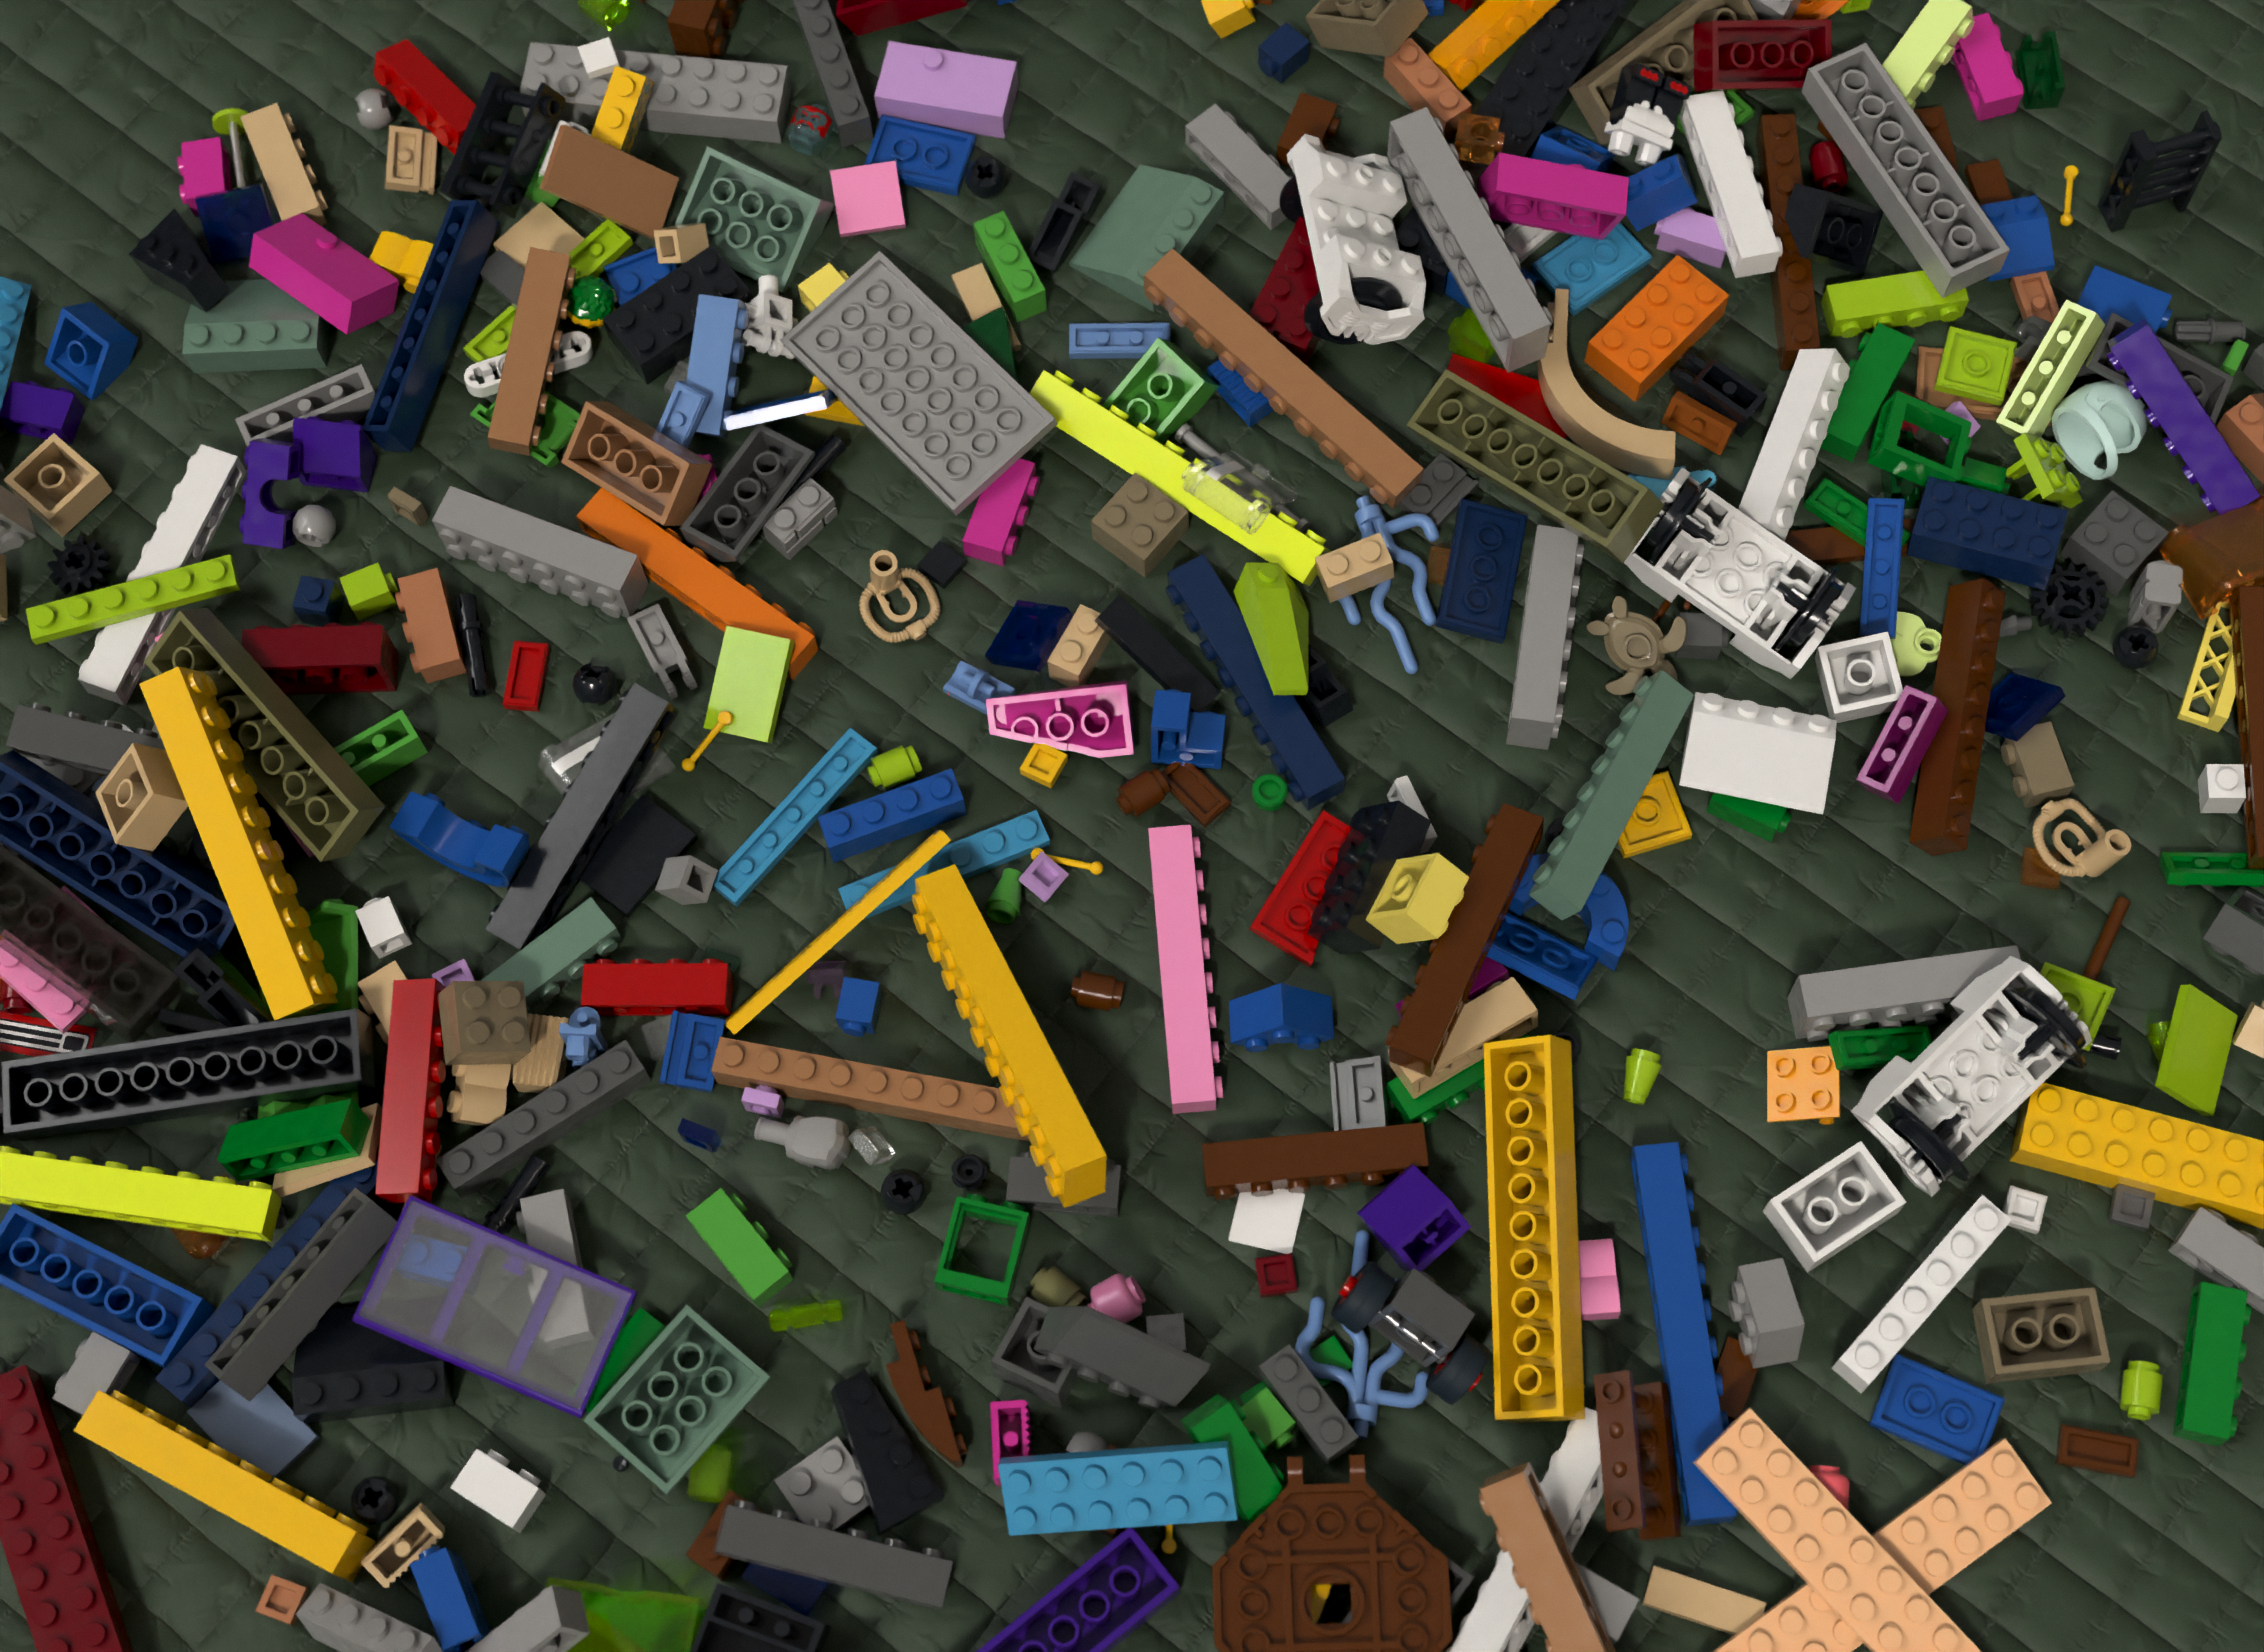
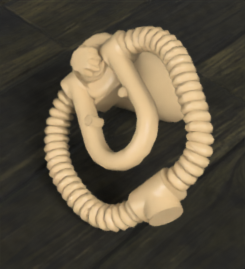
M880 550L872 555L870 559V582L862 592L859 600V610L861 611L862 619H864L863 621L876 636L886 642L890 641L893 643L894 641L897 643L905 641L909 637L915 641L922 639L927 634L926 628L935 623L941 612L940 602L934 586H932V583L929 582V579L924 574H920V571L916 569L912 570V568H909L908 570V568H901L899 570L898 561L892 552ZM911 577V579L921 584L924 592H926L925 594L930 603V613L924 619H919L905 627L903 631L897 633L888 632L879 626L873 616H871L872 614L869 610L870 598L873 594L876 595L889 620L895 623L910 621L917 612V601L902 581V578ZM899 588L902 592V597H906L910 603L909 612L904 615L894 614L889 607V601H886L884 595Z
M2073 798L2063 799L2059 802L2049 801L2040 808L2042 810L2041 815L2036 818L2032 827L2034 846L2042 860L2045 861L2044 863L2055 872H2058V874L2066 875L2067 877L2100 876L2131 850V840L2128 835L2118 829H2112L2105 833L2106 830L2103 829V826H2101V823L2098 822L2093 814H2090V811H2087L2084 805ZM2066 809H2071L2079 814L2091 830H2094L2093 832L2096 833L2095 835L2098 839L2092 844L2084 831L2078 825L2071 822H2063L2053 830V844L2072 864V867L2059 863L2054 856H2051L2052 854L2047 850L2048 847H2046L2045 840H2043V830L2046 823L2053 821L2063 814ZM2068 830L2073 832L2079 840L2078 845H2083L2085 850L2078 856H2075L2072 853V849L2067 848L2062 842V831Z

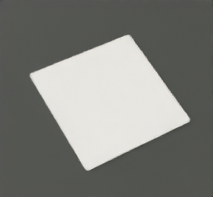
M1274 1189V1193L1267 1196H1252L1251 1192L1239 1193L1228 1240L1283 1254L1292 1253L1305 1193H1291L1288 1189Z

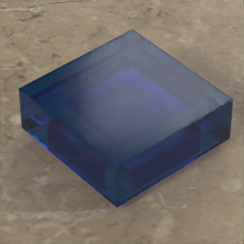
M682 1118L677 1130L684 1142L712 1153L717 1151L721 1139L715 1130Z

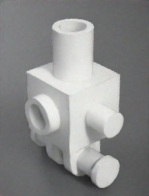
M772 275L761 276L758 279L759 295L750 302L745 303V309L749 310V322L747 329L742 335V343L747 347H755L757 352L763 354L768 351V354L773 357L783 355L787 359H793L794 356L780 341L798 324V320L792 317V300L779 296L777 277Z

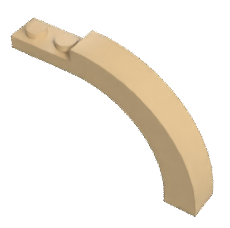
M1555 289L1554 302L1547 303L1553 329L1549 331V342L1547 343L1545 357L1538 360L1540 389L1552 417L1578 446L1601 461L1636 475L1672 480L1675 463L1676 431L1654 430L1623 421L1598 406L1579 386L1572 373L1567 355L1569 289Z

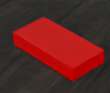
M514 641L502 704L505 709L539 712L551 649L549 644Z

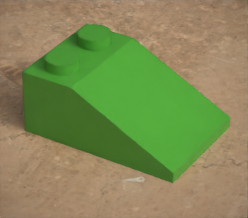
M1158 337L1102 406L1108 410L1112 405L1116 406L1130 415L1126 420L1136 428L1141 422L1157 432L1154 439L1163 443L1203 407L1218 389L1219 385L1173 342Z

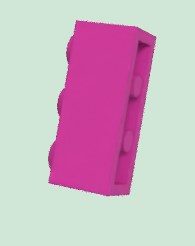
M1989 12L1973 16L1974 26L1965 39L1960 38L1954 46L1955 51L1952 60L1978 121L2016 112L2020 99L2023 97L2024 89L2021 80L2015 77L2012 70L2010 53L2004 51L1999 27L1997 24H1993Z
M1019 459L979 495L962 540L965 556L1004 567L1008 555H1014L1018 543V536L1015 535L1018 527L1025 525L1029 514L1028 500L1030 496H1036L1040 485V477L1036 475L1034 462Z

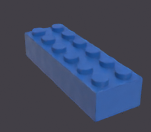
M14 1203L0 1223V1286L91 1332L105 1337L162 1368H165L210 1318L215 1309L203 1298Z

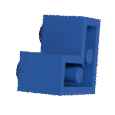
M1168 689L1166 691L1155 690L1151 721V763L1170 765L1171 763L1179 762L1181 766H1184V763H1189L1200 768L1221 769L1226 732V715L1216 714L1211 711L1191 712V693L1181 692L1176 689Z
M1279 983L1229 1001L1231 1043L1245 1046L1249 1052H1262L1268 1049V1045L1289 1042L1298 1044L1299 1049L1311 1050L1319 1048L1322 1042L1334 1039L1332 996Z

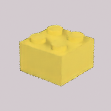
M1438 852L1397 859L1366 921L1396 944L1438 939L1446 931L1449 925L1448 919L1454 907L1464 896L1463 889L1469 876Z

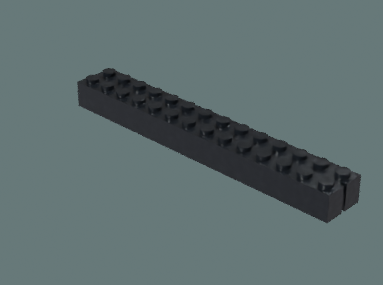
M1560 0L1537 21L1454 145L1462 170H1467L1473 179L1476 194L1478 179L1499 152L1531 158L1541 134L1556 126L1574 99L1568 88L1593 70L1638 0ZM1413 206L1395 232L1399 250L1420 256L1426 280V289L1443 297L1446 292L1447 277L1450 270Z

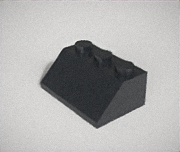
M1795 183L1792 194L1788 199V207L1784 217L1800 256L1864 276L1884 213L1883 210L1828 191Z

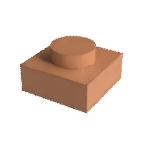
M271 1574L256 1612L294 1626L298 1619L296 1613L304 1604L310 1589Z

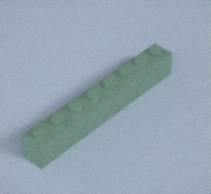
M1660 670L1651 677L1644 676L1634 687L1633 692L1636 695L1632 702L1627 704L1620 713L1619 718L1622 721L1619 727L1613 730L1606 739L1605 745L1608 747L1605 753L1592 765L1591 771L1593 775L1590 781L1586 782L1577 793L1576 797L1579 801L1576 807L1563 819L1562 825L1564 829L1561 835L1552 841L1547 850L1550 854L1547 861L1533 875L1532 879L1535 883L1528 895L1560 920H1564L1582 910L1694 697V694L1663 670Z

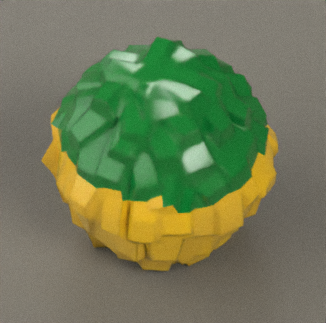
M583 275L575 280L573 288L567 287L565 299L570 300L567 316L575 324L586 326L587 328L601 327L604 325L602 319L616 310L614 307L617 302L615 291L612 289V286H608L599 277Z

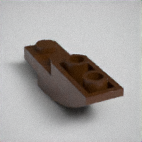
M905 1320L890 1324L900 1360L886 1364V1367L904 1410L926 1442L942 1458L955 1468L963 1467L961 1455L967 1454V1449L962 1432L954 1433L950 1419L956 1418L957 1415L951 1395L943 1397L940 1387L926 1391L925 1388L932 1386L926 1364L919 1366L915 1352L922 1349L916 1329L908 1330Z

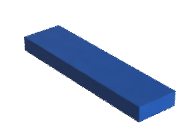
M1869 498L1860 637L1888 632L1890 639H1896L1905 499Z

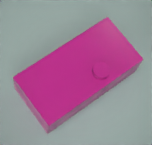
M1499 152L1478 179L1477 196L1485 199L1490 212L1489 217L1493 220L1603 240L1626 216L1629 177L1588 170L1579 164L1562 165Z
M303 213L253 234L249 267L346 335L394 313L399 280Z

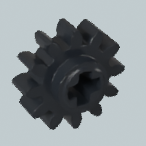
M79 536L76 545H72L66 539L64 540V546L66 547L64 551L53 549V553L58 560L47 563L53 572L49 577L55 585H59L63 594L67 595L72 590L75 595L83 594L84 589H88L89 592L96 590L94 586L96 583L107 585L108 582L102 574L113 571L107 562L111 557L105 548L101 549L97 540L93 539L87 544L85 539Z

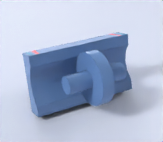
M960 660L950 680L943 687L944 693L986 715V698L1009 696L1016 693L1015 688L990 676L987 671L979 670Z
M580 1007L575 1010L570 1016L569 1025L567 1023H560L559 1035L566 1044L565 1056L567 1059L573 1060L572 1067L574 1070H578L596 1059L598 1054L607 1052L608 1043L600 1031L602 1025L601 1018L598 1012L590 1007Z

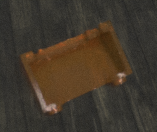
M2264 495L2257 502L2190 527L2180 525L2168 533V539L2160 548L2165 561L2170 562L2172 565L2180 566L2183 569L2181 588L2200 620L2218 612L2215 607L2217 603L2230 600L2239 586L2259 587L2264 585Z

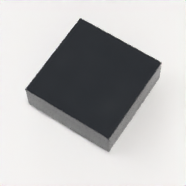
M940 540L917 564L920 572L943 589L967 565L964 558Z

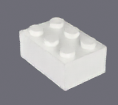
M1860 1141L1772 1198L1763 1212L1808 1273L1898 1214L1906 1204V1201Z

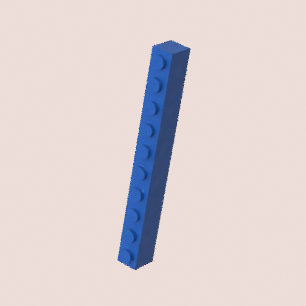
M1678 1142L1634 1146L1630 1154V1162L1663 1380L1668 1387L1672 1440L1685 1526L1732 1522L1737 1516L1736 1511L1738 1510L1693 1463L1729 1427L1726 1411H1720L1718 1396H1723V1383L1720 1373H1714L1712 1359L1717 1358V1345L1715 1337L1709 1336L1707 1321H1711V1307L1709 1299H1703L1701 1284H1705V1269L1703 1262H1697L1695 1248H1699L1700 1239L1697 1225H1691L1689 1214L1690 1211H1694L1692 1190L1685 1189L1683 1175H1688L1687 1156L1685 1153H1680Z

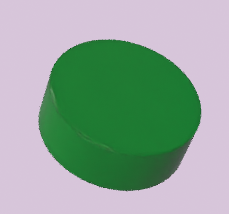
M1264 774L1258 777L1252 786L1253 802L1264 811L1278 810L1287 800V785L1285 781L1275 774Z

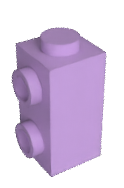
M1687 207L1657 222L1654 231L1655 235H1659L1657 249L1721 268L1726 250L1714 216L1695 212L1692 208Z

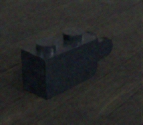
M1688 353L1681 359L1682 365L1697 377L1693 378L1676 367L1668 374L1670 380L1688 394L1687 396L1738 423L1733 433L1742 438L1762 415L1768 395L1720 361L1711 360L1707 364L1695 355Z

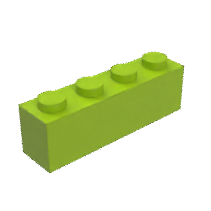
M1922 270L1826 285L1821 305L1830 337L1842 336L1849 338L1862 332L1874 331L1878 323L1893 328L1906 325L1918 327L1926 322L1938 320L1943 322L1954 321L1963 316L1969 302V297L1965 287L1942 298Z

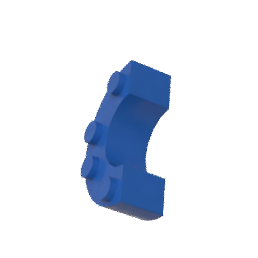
M410 792L390 825V828L398 836L425 855L466 877L495 887H507L530 849L528 841L530 836L528 833L513 825L507 829L497 824H494L491 831H488L484 825L470 819L467 822L444 807L446 803L439 797L431 793H426L425 796H422L415 792Z
M1549 853L1533 856L1510 905V912L1521 917L1530 907L1540 904L1528 894L1535 883L1532 879L1534 873L1547 861ZM1602 871L1585 905L1578 914L1587 928V942L1584 951L1598 958L1597 962L1615 972L1627 941L1629 929L1628 912L1618 887Z

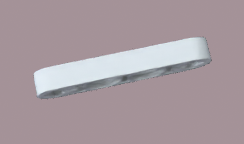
M579 331L562 335L560 349H562L564 358L560 359L559 351L553 350L552 355L554 359L552 362L556 363L554 374L582 366L590 361L593 350L588 335ZM578 345L582 351L575 352L572 346ZM506 353L475 363L465 370L464 380L466 388L471 395L481 398L498 393ZM496 370L499 376V379L497 380L495 379V375L493 374V371ZM482 376L485 383L479 384L476 378Z

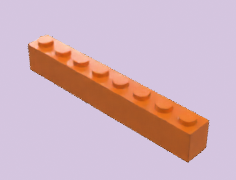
M602 487L576 515L582 532L593 539L638 555L648 579L724 633L726 626L794 640L787 678L793 681L819 651L815 639L816 634L808 625L803 622L797 624L789 619L788 613L776 603L770 605L762 599V595L749 584L741 585L735 580L736 578L733 573L726 567L720 565L717 568L709 562L708 556L699 548L693 547L690 549L683 544L682 538L670 528L662 529L656 525L657 522L641 511L638 512L628 503Z

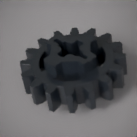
M2070 563L2067 570L2064 571L2059 564L2055 565L2046 589L2032 588L2033 592L2029 598V603L2034 606L2031 615H2041L2038 625L2040 627L2047 624L2052 626L2050 630L2052 635L2058 629L2063 630L2064 638H2069L2071 631H2075L2079 637H2083L2086 628L2091 631L2096 630L2098 621H2103L2107 612L2104 609L2109 604V598L2103 597L2107 591V586H2097L2100 576L2098 574L2092 577L2087 576L2088 567L2085 566L2080 572L2075 571L2073 563ZM2046 593L2049 594L2048 599L2052 602L2050 606L2046 600ZM2088 596H2090L2092 602V609L2089 608L2091 603L2086 599Z

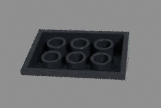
M447 1295L379 1303L375 1314L428 1336ZM359 1305L328 1309L320 1318L316 1328L308 1333L296 1347L293 1370V1414L297 1419L306 1424L455 1406L453 1364L353 1322L354 1313ZM450 1326L443 1343L452 1347V1330Z

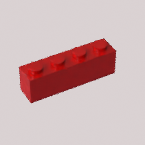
M408 39L376 52L374 68L376 81L381 86H384L400 105L405 106L417 118L418 122L438 139L441 145L446 146L455 155L476 104Z
M599 959L595 961V964H584L581 1006L593 1008L598 1012L599 1016H672L673 1010L680 1013L702 1016H730L734 974L728 963H724L719 959H704L702 963H688L683 959H669L666 963H652V961L646 959H634L631 961V964H617L613 960Z

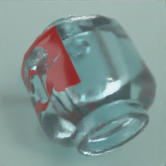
M818 104L800 106L795 111L787 127L786 134L794 150L804 155H812L813 153H820L826 148L835 125L827 109Z

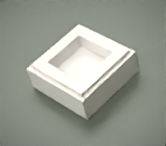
M609 37L578 47L589 80L613 72L615 65L620 67Z
M2010 1186L2002 1211L2012 1219L2007 1226L2037 1234L2040 1230L2048 1196Z

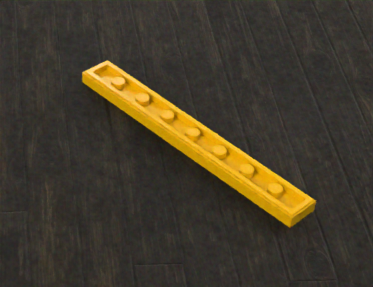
M936 830L753 994L725 1020L727 1028L734 1035L739 1032L949 843L951 839L945 832Z

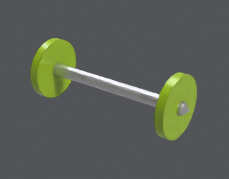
M229 108L217 112L212 118L213 129L219 134L230 136L237 187L224 194L223 204L228 211L240 214L250 213L263 206L264 197L260 190L246 187L238 135L246 133L240 117L249 112L238 108Z

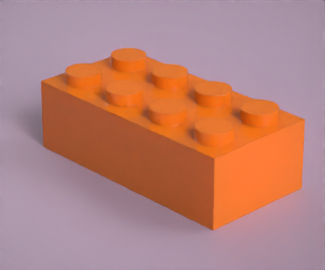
M1677 254L1588 342L1584 362L1636 403L1724 315L1729 294Z

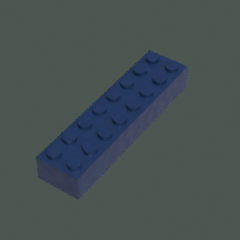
M14 750L0 755V842L182 957L203 937L227 957L239 936V931L217 878L161 843L158 844L153 852L115 844L100 804Z

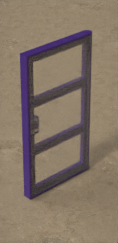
M410 1195L359 1306L354 1313L353 1322L582 1419L638 1292Z

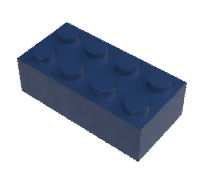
M1929 476L1907 555L2045 590L2053 569L2068 511Z

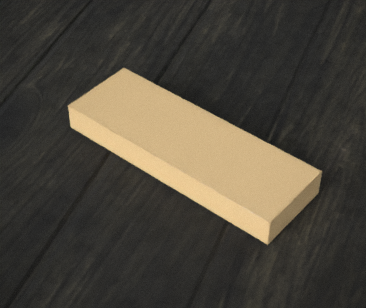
M982 263L951 275L971 322L1003 307ZM1011 325L1015 350L1018 351L1021 349V345Z
M1653 1566L1642 1605L1735 1635L1764 1614L1766 1602Z

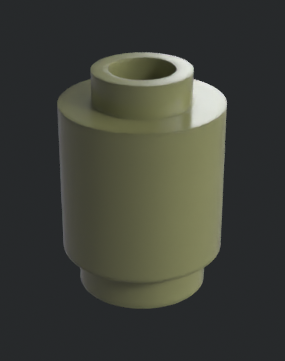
M1056 1266L1051 1267L1049 1270L1043 1267L1030 1282V1285L1034 1287L1031 1295L1041 1304L1048 1307L1083 1306L1087 1299L1081 1293L1082 1288Z

